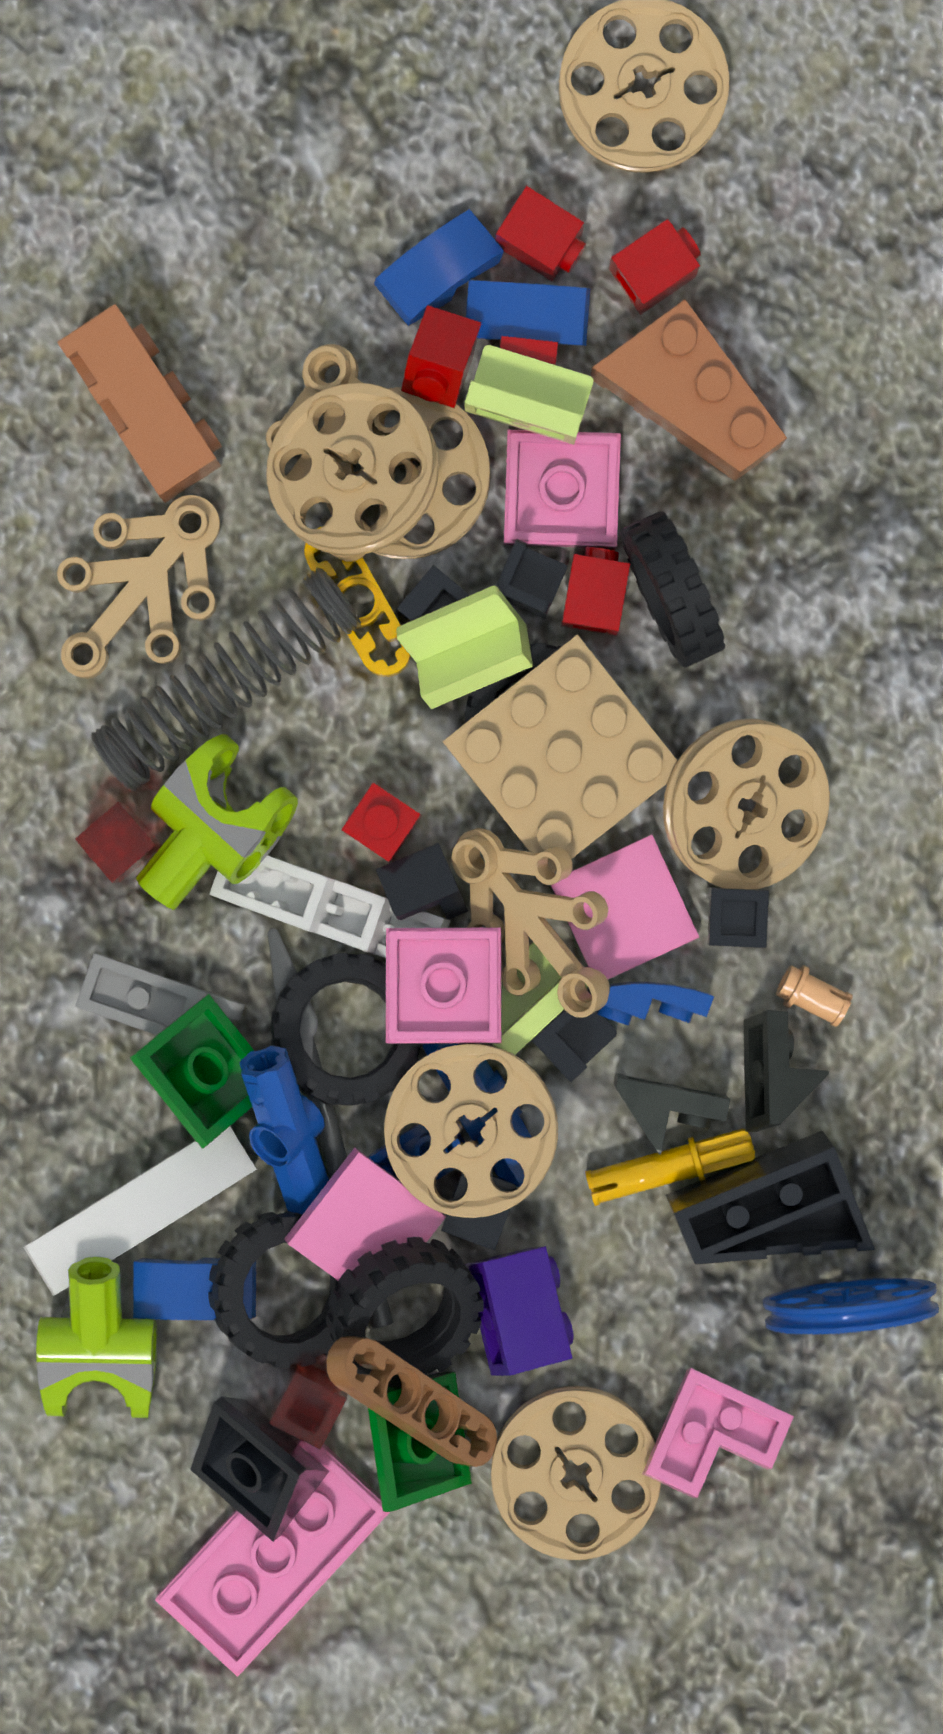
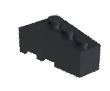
M823 1131L814 1133L756 1157L752 1161L739 1164L705 1178V1180L698 1181L665 1195L695 1265L767 1259V1255L802 1253L803 1256L821 1255V1251L856 1248L857 1251L875 1250L836 1149Z

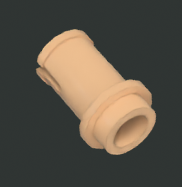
M790 965L778 985L776 996L784 999L783 1005L790 1008L794 1004L837 1027L845 1017L853 995L810 975V969L805 965L800 969Z

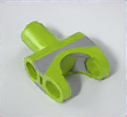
M227 734L213 737L189 756L161 787L151 804V810L174 831L135 878L149 895L172 910H175L211 866L232 884H238L250 876L276 846L294 816L298 805V799L286 787H279L267 795L261 803L257 801L248 809L235 812L228 803L225 789L227 778L232 771L230 766L239 752V746Z
M105 1257L84 1258L79 1262L73 1263L68 1269L70 1318L40 1317L36 1341L37 1377L45 1413L47 1416L64 1417L67 1411L68 1395L73 1388L84 1382L99 1381L108 1383L118 1389L125 1399L126 1406L131 1408L132 1418H148L158 1357L156 1319H122L119 1265Z

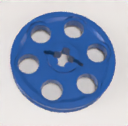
M871 1278L820 1283L787 1289L771 1294L763 1299V1308L771 1312V1315L765 1319V1327L774 1332L788 1334H839L912 1324L929 1319L939 1313L938 1303L930 1299L931 1296L937 1293V1286L934 1282L922 1279Z

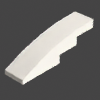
M269 855L265 857L250 876L238 884L230 883L217 871L209 894L303 930L320 934L386 958V928H448L450 920L425 911L406 919L398 920L386 897Z
M229 1126L205 1148L202 1149L196 1141L190 1143L23 1248L54 1296L69 1287L68 1269L73 1263L87 1257H105L112 1261L257 1169Z

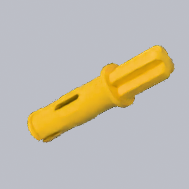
M742 1128L696 1142L693 1137H689V1144L664 1150L661 1155L656 1152L596 1170H587L585 1174L589 1189L592 1192L593 1203L597 1206L606 1201L685 1179L699 1177V1180L702 1181L705 1180L704 1174L752 1161L755 1158V1150L749 1132Z

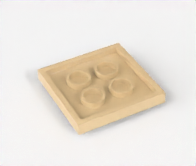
M578 634L442 741L529 852L540 853L551 847H560L569 854L571 859L666 785L677 763V759ZM548 858V866L555 873L557 871L556 865L553 860Z

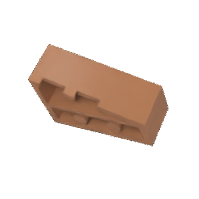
M685 299L592 367L590 376L596 384L610 390L634 407L633 410L647 420L651 419L675 436L681 444L734 481L780 449L787 439Z
M114 304L57 342L164 503L221 467L213 453L220 449L222 445L204 418L194 424L182 405L190 401L191 398L173 371L162 376L151 358L160 353L142 323L132 329L117 305Z

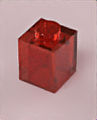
M117 802L75 838L77 843L112 883L122 882L162 846L132 809L123 802Z
M296 1364L273 1407L269 1424L321 1450L347 1400L348 1394L334 1385L328 1373L313 1365L301 1367Z

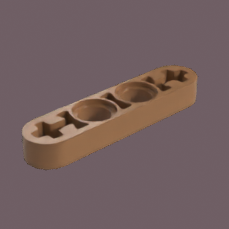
M347 1336L341 1337L334 1342L327 1357V1373L336 1387L450 1462L478 1467L491 1459L497 1444V1432L493 1422L484 1414L372 1339ZM353 1358L364 1368L372 1369L369 1375L357 1374L358 1368L352 1363ZM397 1374L402 1383V1391L398 1401L392 1405L387 1397V1387L391 1378ZM435 1400L439 1407V1417L436 1425L429 1430L425 1422V1412L429 1403ZM456 1430H467V1436L471 1439V1443L460 1435H454Z

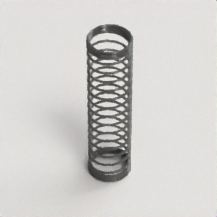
M317 567L316 571H311V575L307 574L306 578L303 577V583L325 614L335 637L313 616L295 591L288 588L289 595L311 626L320 647L299 628L281 603L273 599L274 606L290 626L303 649L306 659L285 640L264 611L259 610L258 615L278 641L291 669L285 666L270 651L248 621L243 623L248 633L266 656L277 681L257 664L234 632H229V637L248 661L259 681L262 691L258 690L244 677L224 648L219 643H214L215 650L239 681L247 702L241 699L224 682L205 654H199L203 665L223 689L233 713L224 708L210 694L196 671L189 664H185L184 669L208 699L215 712L218 724L208 718L197 707L180 680L175 675H170V681L175 689L195 712L204 735L196 731L183 718L161 686H155V691L159 698L180 722L189 741V746L184 744L170 731L153 704L146 697L141 696L140 701L155 723L167 735L175 756L170 755L160 747L138 714L131 707H126V713L134 726L153 747L160 767L154 765L142 754L130 733L117 718H111V723L116 732L110 727L102 725L96 729V732L91 733L92 743L97 753L123 786L130 791H136L137 788H141L142 785L150 781L149 768L157 772L164 771L165 762L163 756L171 761L179 760L178 746L188 751L193 750L194 740L192 734L201 740L208 739L209 734L206 723L215 729L223 728V718L220 712L225 716L235 719L238 715L235 701L244 707L250 708L252 706V696L249 689L260 697L267 696V687L264 679L275 686H280L282 683L278 667L285 673L294 676L297 669L292 655L303 664L309 665L311 663V655L306 644L314 651L324 654L326 652V645L321 633L329 640L339 643L341 636L337 625L346 634H351L352 630H356V627H361V621L341 590L322 568ZM135 755L139 758V760H140V762H141V764H142V766H143V769H142L140 763L138 762V760L136 759Z

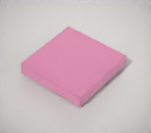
M508 430L504 545H514L516 539L526 542L527 546L616 549L621 433L578 432L575 444L573 445L527 430Z
M653 835L573 870L566 879L551 885L555 895L575 898L585 892L594 891L602 895L606 900L608 916L603 923L589 930L579 929L572 922H568L587 966L599 970L607 979L613 978L700 938ZM584 903L585 913L588 917L592 918V909L587 903Z
M386 928L387 1044L502 1043L501 928Z
M354 1147L284 1239L288 1245L339 1281L347 1269L353 1271L359 1265L357 1260L369 1251H371L372 1255L381 1251V1245L396 1240L398 1244L407 1243L408 1237H422L424 1242H427L446 1216L420 1202L404 1187L400 1180Z

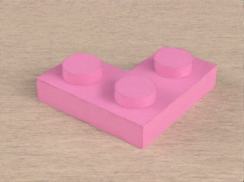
M689 1368L685 1373L642 1474L692 1498H698L719 1447L767 1470L772 1469L794 1416L697 1370Z

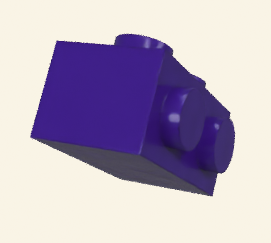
M546 1246L525 1248L465 1264L481 1289L479 1293L484 1301V1311L478 1312V1317L482 1321L480 1331L491 1376H511L573 1359L570 1345L574 1340L573 1328L568 1315L561 1311L556 1290L560 1287V1273L554 1258L548 1256Z

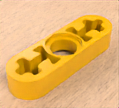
M305 543L304 555L311 571H316L317 567L322 568L331 579L338 578L328 561L320 563L316 561L315 556L319 555L321 550ZM363 557L350 562L341 560L348 572L355 564L362 571L361 574L348 576L337 584L343 595L350 587L359 585L368 588L375 598L372 611L368 615L359 618L361 627H356V629L372 625L384 613L390 622L379 625V628L388 642L397 640L396 629L401 625ZM353 630L351 634H347L366 668L377 676H395L401 673L410 662L411 655L403 646L395 652L398 661L394 665L388 666L383 659L373 662L370 654L374 653L377 648L370 633L367 632L361 639L357 637Z

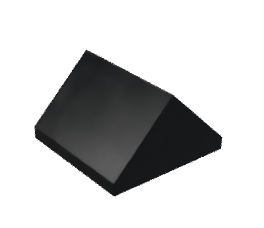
M221 1396L213 1403L190 1468L194 1474L273 1542L281 1536L330 1472L247 1400Z

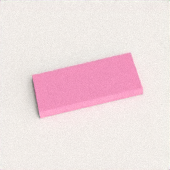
M310 1430L297 1444L330 1472L281 1536L273 1542L235 1510L155 1598L159 1605L237 1677L390 1513L383 1512L381 1496Z

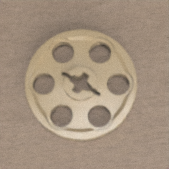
M620 0L595 12L578 28L570 40L563 56L559 77V99L562 113L568 128L578 143L601 162L620 170L636 173H649L669 169L685 162L698 153L715 133L725 111L729 93L728 65L716 35L694 12L669 0ZM618 19L630 23L636 35L633 43L622 49L613 48L608 45L603 36L605 26L611 21ZM671 24L684 26L692 37L691 45L680 53L667 51L659 39L660 32L666 26ZM585 66L596 68L601 73L604 81L600 91L588 96L578 93L571 83V77L577 69ZM641 72L645 79L653 77L657 79L660 77V81L654 84L653 97L646 98L642 91L627 93L628 89L634 85L635 73ZM694 75L707 76L715 85L716 95L706 104L693 103L684 93L685 82ZM608 117L622 120L628 130L627 139L616 147L602 144L596 135L597 124ZM668 121L679 125L684 134V142L679 148L672 151H664L656 146L653 142L652 131L659 123Z
M348 383L337 385L309 397L285 419L277 431L269 451L266 471L267 486L276 512L283 522L305 543L318 550L335 555L368 554L398 541L423 517L437 487L439 476L438 450L433 434L417 410L399 394L373 384ZM332 408L344 410L345 421L341 429L332 434H322L319 432L318 421L324 412ZM385 410L398 411L400 423L393 433L386 436H379L373 433L372 423L380 412ZM329 454H334L344 463H359L366 475L376 485L371 484L360 475L358 477L353 474L346 475L338 462ZM296 455H309L312 461L310 472L300 480H287L284 471L287 462ZM413 457L422 462L421 473L415 481L410 484H399L394 481L393 473L400 461ZM319 502L331 504L333 508L332 518L325 527L310 529L306 526L305 517L313 505ZM375 504L386 506L388 517L381 528L375 531H364L361 529L360 517L366 508Z
M401 387L388 388L406 399L417 410L430 431L436 423L446 419L455 421L463 430L462 441L454 449L442 450L437 447L439 456L438 482L432 501L424 513L434 522L435 530L432 537L422 544H414L403 536L393 544L372 552L393 559L424 558L454 545L467 534L478 520L486 503L490 486L488 451L478 427L459 405L456 404L455 408H451L402 392ZM373 422V433L379 436H386L376 428ZM407 458L409 461H415L419 464L417 467L419 476L422 470V462L417 458ZM363 468L359 471L354 472V475L356 477L360 475L371 484L376 485V483L373 482L366 475V473L363 471ZM457 474L466 475L475 483L476 493L467 504L454 505L444 497L443 486L451 476ZM326 503V504H327V507H328V509H329V511H330V513H331V515H332V514H333L332 505L329 504V503ZM379 504L380 516L376 523L370 526L371 531L378 530L385 524L388 517L386 506Z
M738 719L718 725L698 737L685 750L670 775L663 803L664 826L669 843L676 856L689 870L718 887L757 890L773 885L797 870L811 855L822 836L830 803L827 775L814 749L799 735L778 724L761 719ZM751 735L756 745L755 752L748 762L736 765L731 755L732 748L740 737ZM790 755H798L802 762L799 776L791 783L782 784L779 779L781 763ZM699 772H709L712 779L711 790L704 798L696 801L691 800L688 795L690 780ZM742 798L752 799L756 802L752 812L742 811L738 808ZM793 810H802L805 819L802 830L794 837L785 838L781 828L783 819ZM711 826L715 832L713 847L703 855H695L691 848L694 834L703 827ZM758 845L762 853L759 866L752 872L741 873L738 866L741 853L749 846Z
M459 1044L429 1054L413 1065L401 1078L393 1091L386 1110L384 1122L385 1146L391 1166L404 1187L420 1202L436 1211L451 1216L463 1218L486 1217L506 1211L517 1205L533 1192L544 1179L552 1164L557 1148V1112L546 1084L536 1071L521 1058L491 1045ZM484 1060H497L503 1064L507 1071V1083L499 1092H485L476 1083V1069ZM430 1069L443 1071L450 1080V1093L441 1102L428 1101L419 1090L421 1076ZM532 1104L542 1112L544 1127L538 1135L523 1137L514 1130L512 1115L514 1110L520 1105ZM493 1108L498 1109L497 1113L485 1122L486 1126L480 1131L481 1136L484 1138L482 1144L478 1145L475 1141L469 1140L465 1143L461 1142L449 1153L445 1151L446 1147L458 1138L457 1135L462 1131V1125L458 1120L463 1115L472 1121L478 1117H484ZM418 1123L429 1131L431 1145L425 1154L411 1156L401 1148L399 1135L407 1124ZM510 1158L521 1164L524 1170V1181L520 1188L514 1191H504L495 1185L492 1179V1170L497 1161ZM456 1168L463 1172L467 1178V1192L461 1199L455 1201L446 1200L438 1193L435 1185L436 1177L443 1169Z
M564 1386L542 1392L526 1401L509 1417L497 1438L491 1463V1482L498 1510L516 1536L543 1554L567 1560H587L616 1551L631 1541L643 1529L655 1509L661 1483L642 1474L654 1448L655 1440L641 1416L629 1404L609 1392L587 1386ZM567 1401L579 1404L586 1414L583 1425L572 1432L559 1429L553 1421V1413L556 1407ZM617 1424L629 1425L637 1433L635 1447L624 1454L612 1452L605 1444L607 1431ZM518 1436H530L540 1445L539 1457L529 1465L516 1464L508 1456V1445ZM556 1447L562 1450L568 1461L572 1460L577 1466L582 1465L584 1462L590 1465L585 1471L588 1487L595 1494L596 1498H592L585 1486H580L576 1480H571L568 1483L562 1480L566 1475L564 1459L555 1449ZM621 1481H635L644 1490L642 1502L634 1509H621L615 1505L611 1498L614 1487ZM525 1492L539 1493L545 1498L547 1503L545 1514L535 1521L521 1519L514 1509L516 1499ZM588 1514L598 1522L599 1531L592 1541L577 1543L567 1535L566 1526L575 1515Z

